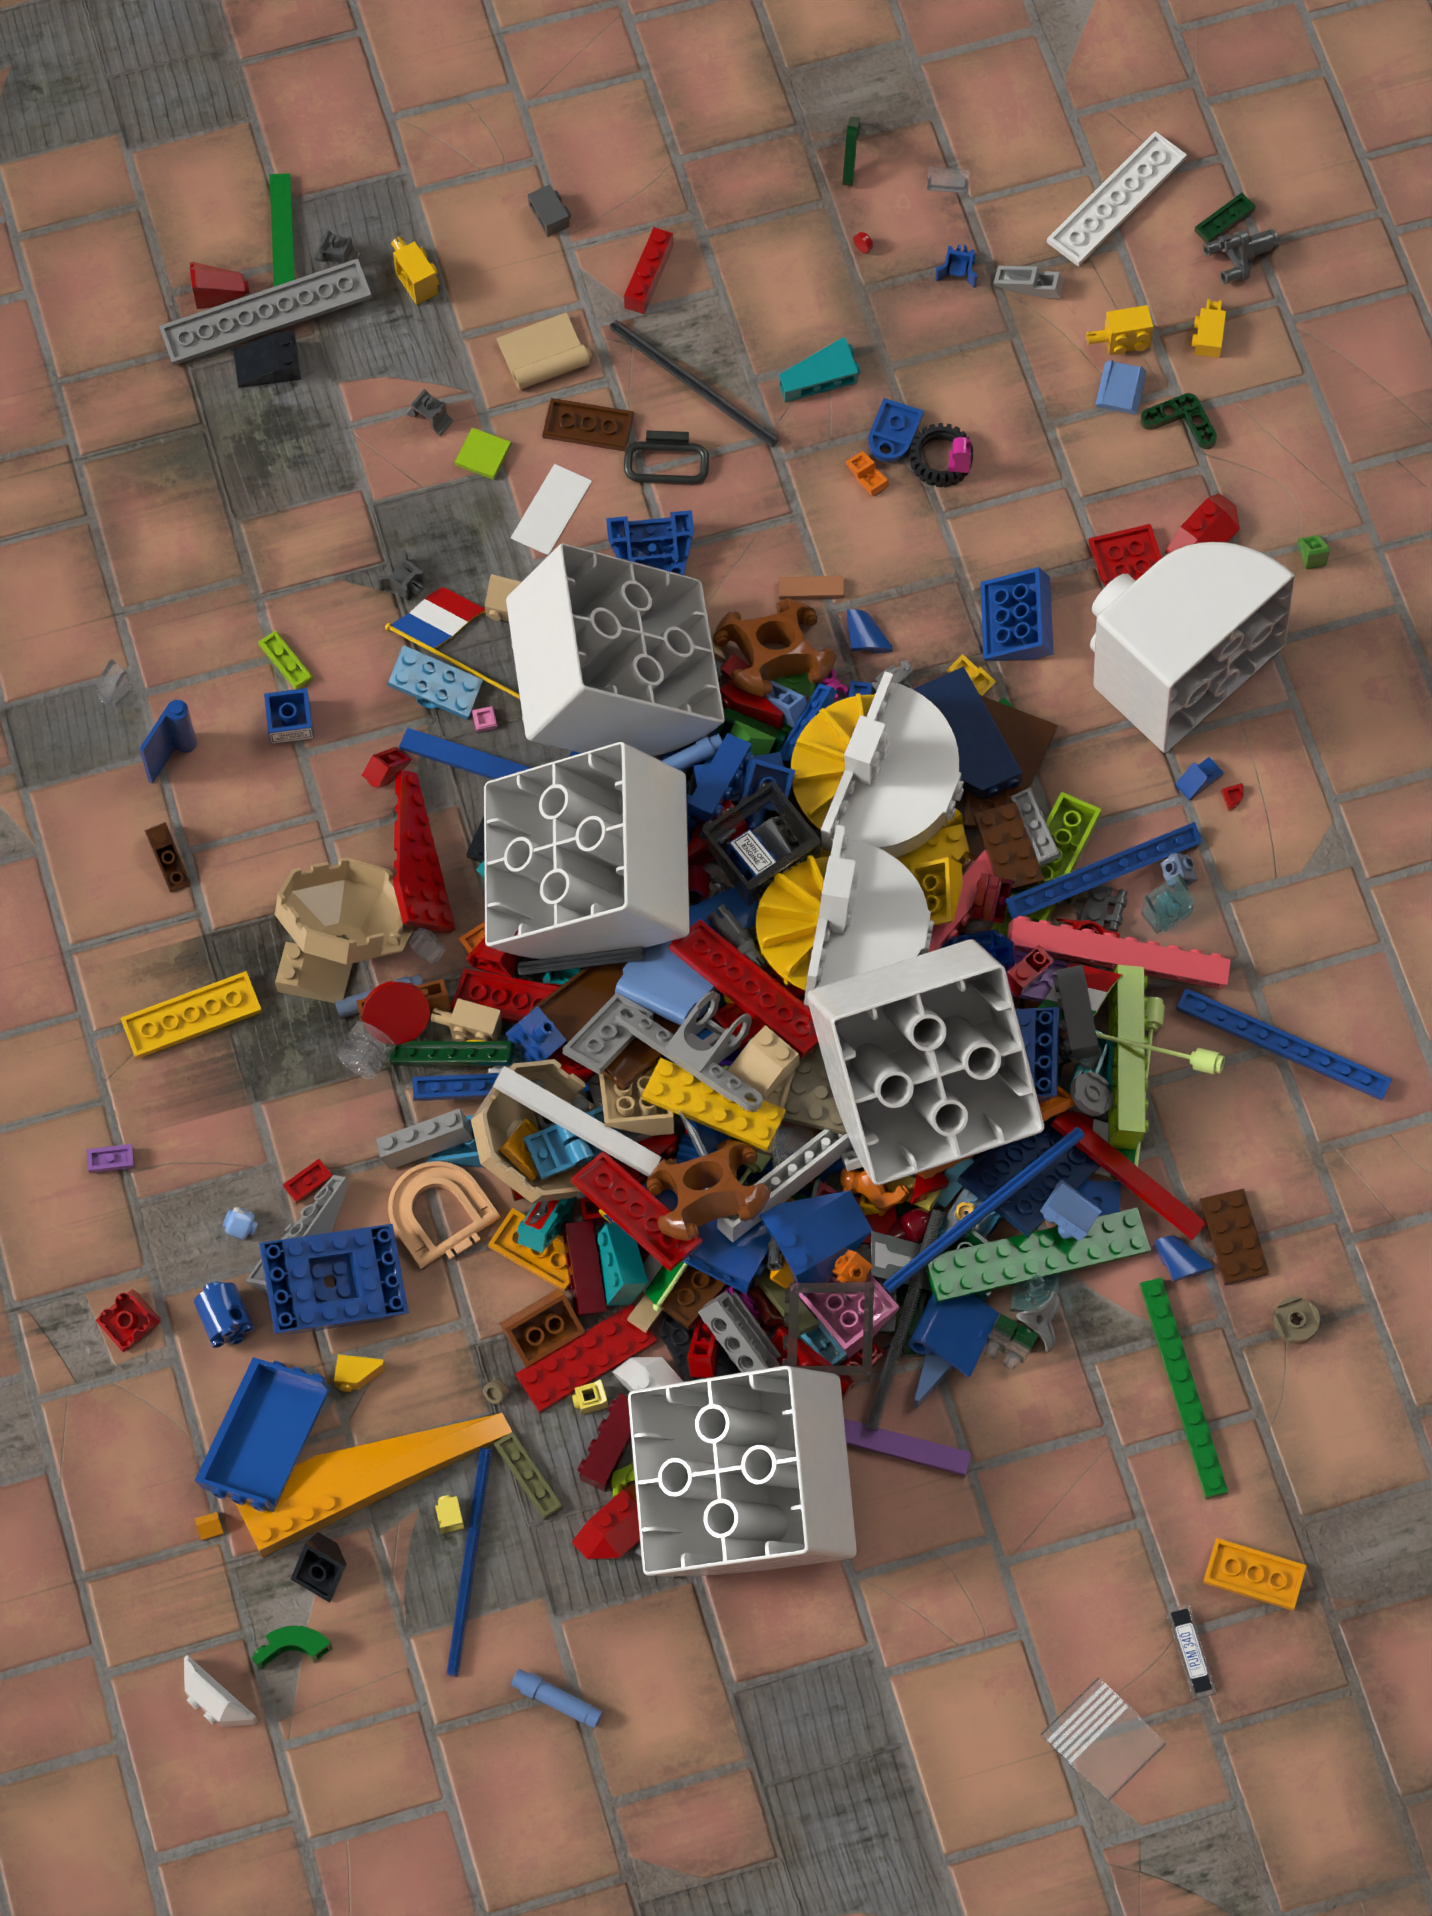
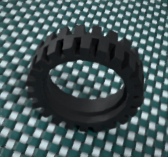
M938 423V427H935V424H931L929 429L924 427L922 432L916 434L910 449V462L914 474L920 476L922 482L927 480V484L931 486L935 483L936 487H940L941 484H944V487H949L950 483L955 485L958 480L962 481L965 475H968V473L930 469L921 459V451L926 443L938 439L953 442L958 437L966 438V433L964 431L960 432L959 427L955 426L953 429L952 424L948 423L946 427H943V423ZM971 444V462H970V469H971L972 462H973V446H972V444Z

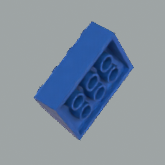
M1040 567L982 581L983 659L985 661L1034 660L1054 655L1050 577Z

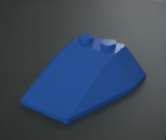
M851 1190L780 1203L759 1215L768 1233L773 1236L794 1274L792 1276L803 1296L824 1285L834 1274L832 1270L835 1268L837 1259L844 1255L848 1249L855 1251L873 1231Z

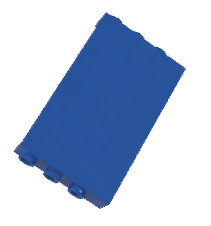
M666 1189L659 1195L654 1196L671 1212L678 1205V1196L672 1190ZM717 1219L697 1227L698 1236L703 1240L702 1244L682 1262L746 1294L755 1277H761L766 1267L764 1265L765 1260H769L767 1248L771 1235L768 1233L762 1220L734 1242L730 1241L717 1229Z
M253 1357L195 1478L196 1483L202 1489L212 1492L218 1498L225 1499V1497H229L239 1505L244 1506L247 1503L260 1512H264V1510L274 1512L331 1389L325 1381L326 1378L317 1373L312 1375L306 1374L304 1370L298 1367H293V1369L287 1368L285 1364L278 1361L271 1363Z

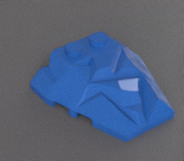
M692 510L670 512L669 518L628 521V516L606 518L608 541L617 558L684 575L694 534Z

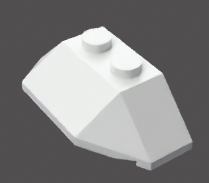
M630 1357L612 1371L629 1393L632 1390L683 1382L663 1357Z
M186 1655L184 1658L185 1693L188 1697L186 1701L194 1709L201 1708L205 1712L203 1716L212 1725L217 1723L221 1727L255 1725L258 1722L256 1716Z

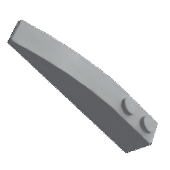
M333 1175L314 1196L316 1201L302 1209L300 1212L301 1218L294 1225L290 1223L284 1229L287 1233L282 1239L330 1233L341 1208L349 1179ZM260 1259L246 1279V1282L268 1295L262 1260Z

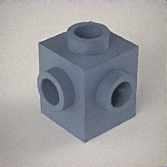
M1173 853L1168 856V859L1161 862L1163 877L1168 887L1183 889L1198 880L1191 856Z

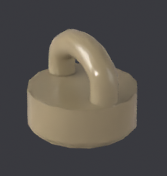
M491 1380L485 1385L483 1393L487 1401L499 1404L506 1398L509 1389L501 1381Z

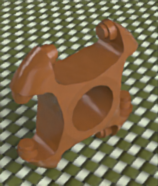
M786 598L776 603L777 614L756 619L741 620L740 613L736 611H729L723 617L713 636L715 643L719 647H723L729 641L735 642L750 664L748 669H736L731 672L734 686L747 693L764 697V695L773 692L772 683L768 681L782 676L808 673L810 683L821 684L827 678L834 666L836 655L830 648H826L823 651L815 650L804 637L799 625L813 626L817 624L818 617L813 608L802 602ZM767 643H778L786 646L787 648L782 650H772L762 645Z
M725 1138V1141L719 1142L716 1145L718 1151L677 1164L676 1159L670 1158L665 1160L664 1158L649 1175L646 1187L653 1196L659 1195L666 1189L674 1191L678 1196V1205L674 1211L659 1217V1230L669 1237L690 1241V1239L696 1238L699 1235L697 1227L718 1218L739 1214L741 1221L754 1220L766 1206L770 1198V1192L764 1183L752 1186L741 1185L737 1180V1169L740 1165L754 1164L757 1161L758 1157L755 1148L745 1142Z

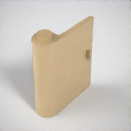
M567 312L496 338L518 390L590 364V360L593 359L589 347L585 348L583 344H580Z

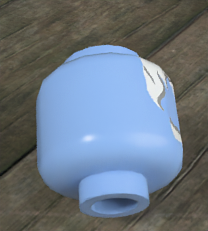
M235 1207L232 1210H228L222 1226L225 1227L226 1234L244 1240L249 1234H254L258 1223L254 1222L255 1215L253 1212Z

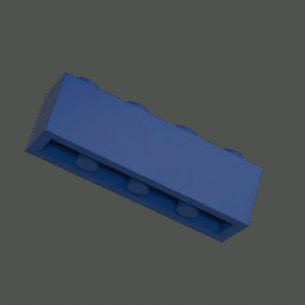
M727 733L688 803V814L710 824L713 823L716 817L719 818L721 816L724 801L731 798L734 783H739L743 775V767L745 764L748 765L749 759L753 757L751 743Z

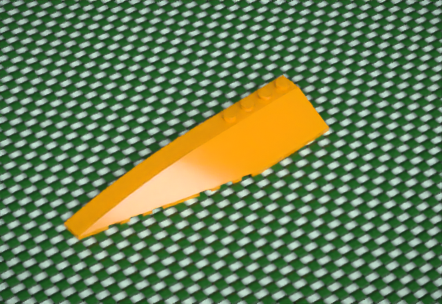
M503 1413L316 1455L295 1465L274 1512L268 1510L260 1512L247 1503L244 1506L235 1504L263 1558L479 1451L480 1448H485L511 1433L512 1430Z

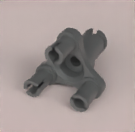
M1274 229L1248 236L1245 230L1235 232L1232 236L1223 235L1215 241L1204 243L1202 247L1206 248H1202L1207 257L1218 252L1226 253L1233 262L1235 268L1220 272L1221 282L1225 285L1236 280L1243 281L1248 279L1254 257L1277 249L1279 244H1273V242L1279 241V237Z
M722 904L716 909L722 916V919L713 911L707 916L708 920L712 921L711 924L725 940L760 967L767 960L755 947V944H757L760 948L756 929H744L731 911L725 908L726 905Z

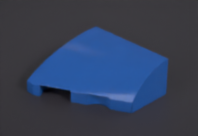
M847 609V625L852 652L873 650V654L893 652L892 645L868 612Z
M1175 1235L1155 1240L1154 1247L1163 1265H1166L1174 1283L1193 1275L1196 1277L1213 1270L1210 1262Z

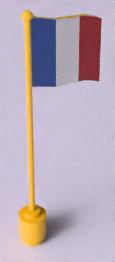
M442 587L428 595L410 613L393 624L387 623L385 625L387 631L391 630L520 699L518 693L436 650V648L452 639L471 620L485 613V609Z

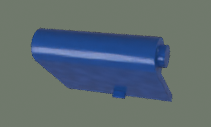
M173 700L167 705L139 749L148 781L152 784L175 749L183 753H189L196 748L197 739L189 709L182 700Z
M932 1292L909 1341V1347L914 1352L922 1355L934 1352L964 1375L970 1377L999 1316V1312L974 1294L936 1303L934 1293Z

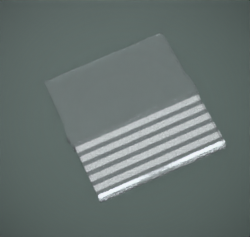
M1099 1677L1041 1733V1736L1068 1762V1765L1077 1774H1080L1108 1802L1166 1745L1165 1741L1138 1716V1713L1129 1704L1127 1705Z

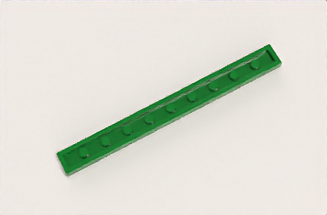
M1161 1277L1141 1282L1139 1287L1205 1500L1228 1494L1227 1485L1163 1279Z

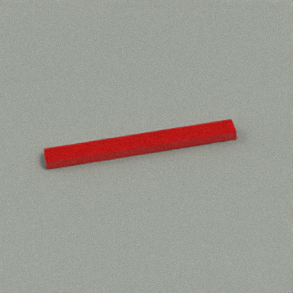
M1068 1110L1060 1113L1052 1122L1051 1126L1063 1136H1066L1074 1128L1079 1127L1085 1137L1075 1146L1191 1240L1207 1224Z

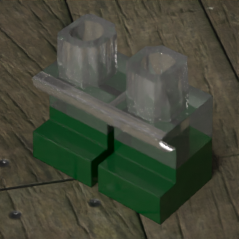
M1000 1314L995 1327L988 1336L985 1355L991 1359H996L999 1352H1003L1007 1355L1003 1365L1014 1370L1020 1363L1023 1364L1037 1344L1039 1335L1022 1325L1018 1329L1019 1323Z

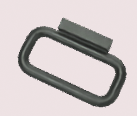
M646 430V442L639 441L630 444L624 454V473L627 478L634 482L699 484L705 480L709 472V453L702 445L689 443V432ZM637 450L697 452L701 456L700 473L696 476L637 474L632 470L633 453Z

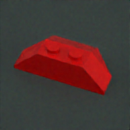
M1220 493L1207 497L1180 526L1165 553L1169 554L1179 548L1196 543H1228L1240 530L1236 505Z
M635 1484L623 1489L593 1515L572 1541V1544L587 1560L620 1559L640 1541Z

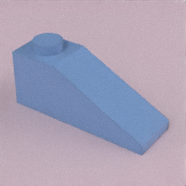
M772 680L768 681L772 683L773 692L764 695V697L784 713V723L794 727L807 705L805 696Z
M934 1352L926 1354L914 1399V1407L918 1408L952 1371L953 1366Z

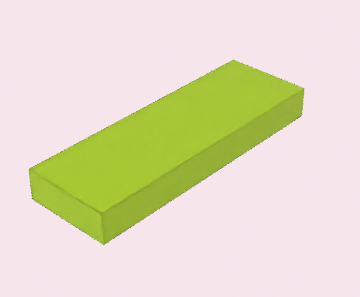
M276 630L258 642L260 648L294 690L301 689L313 681V676Z

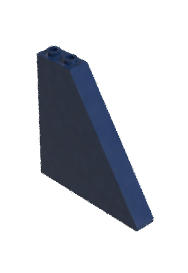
M964 666L913 689L931 701L950 725L958 747L959 772L961 773V781L964 782L962 788L965 791L981 799L993 798L999 795L1001 791L1007 788L1013 789L1022 782L1023 772Z

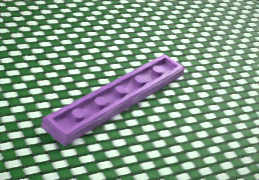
M844 1419L846 1445L966 1477L971 1452L882 1428L872 1430L866 1428V1424Z

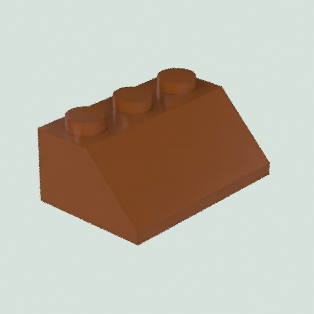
M559 1289L554 1290L499 1323L507 1340L525 1367L530 1366L585 1333L565 1294Z

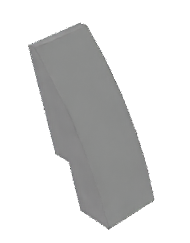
M998 266L994 279L995 286L1009 291L1060 299L1064 283L1060 272L1039 271L1038 267Z

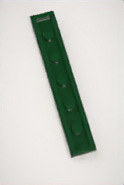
M409 1041L404 1044L392 1045L389 1063L392 1065H512L515 1044L512 1041Z

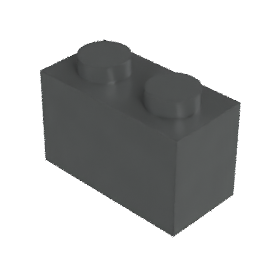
M550 184L528 194V205L547 237L570 227L569 218H571V214L566 206L563 207L558 191H554Z

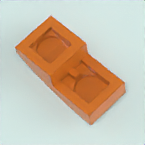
M864 451L846 461L847 467L871 496L889 486L888 479L876 469L875 462Z

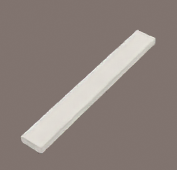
M506 1066L501 1069L493 1085L497 1090L647 1177L659 1164L661 1159L659 1155L616 1130L605 1126L604 1123Z

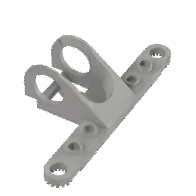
M711 991L698 1001L677 1032L672 1034L634 1007L624 1005L616 1010V1023L630 1030L631 1034L731 1102L734 1101L739 1104L741 1108L743 1107V1110L747 1109L748 1112L749 1110L751 1112L755 1110L756 1112L757 1109H760L763 1101L762 1095L718 1065V1063L738 1049L741 1040L748 1036L752 1022L749 1014L741 1015L729 1029L726 1028L725 1030L710 1020V1018L717 1014L720 1001L719 994ZM711 1001L710 1008L706 1015L699 1022L696 1023L698 1014L700 1013L701 1009L705 1006V1004ZM629 1014L631 1018H625L622 1015ZM743 1022L740 1033L737 1037L734 1036L732 1032ZM704 1028L713 1032L704 1040L696 1036ZM750 1097V1099L753 1098L755 1102H749L746 1099H749Z

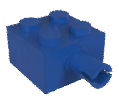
M754 758L749 759L738 802L751 805L753 808L748 825L749 828L756 829L763 824L765 813L768 811L784 813L795 770Z
M538 1006L505 1033L508 1036V1041H512L515 1044V1047L523 1054L522 1056L526 1062L545 1060L567 1041Z

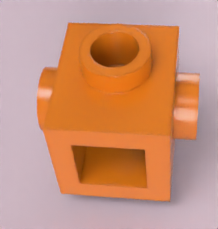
M848 1249L844 1255L837 1259L832 1272L838 1276L836 1280L846 1288L849 1285L858 1288V1286L866 1281L867 1274L873 1265L857 1252Z

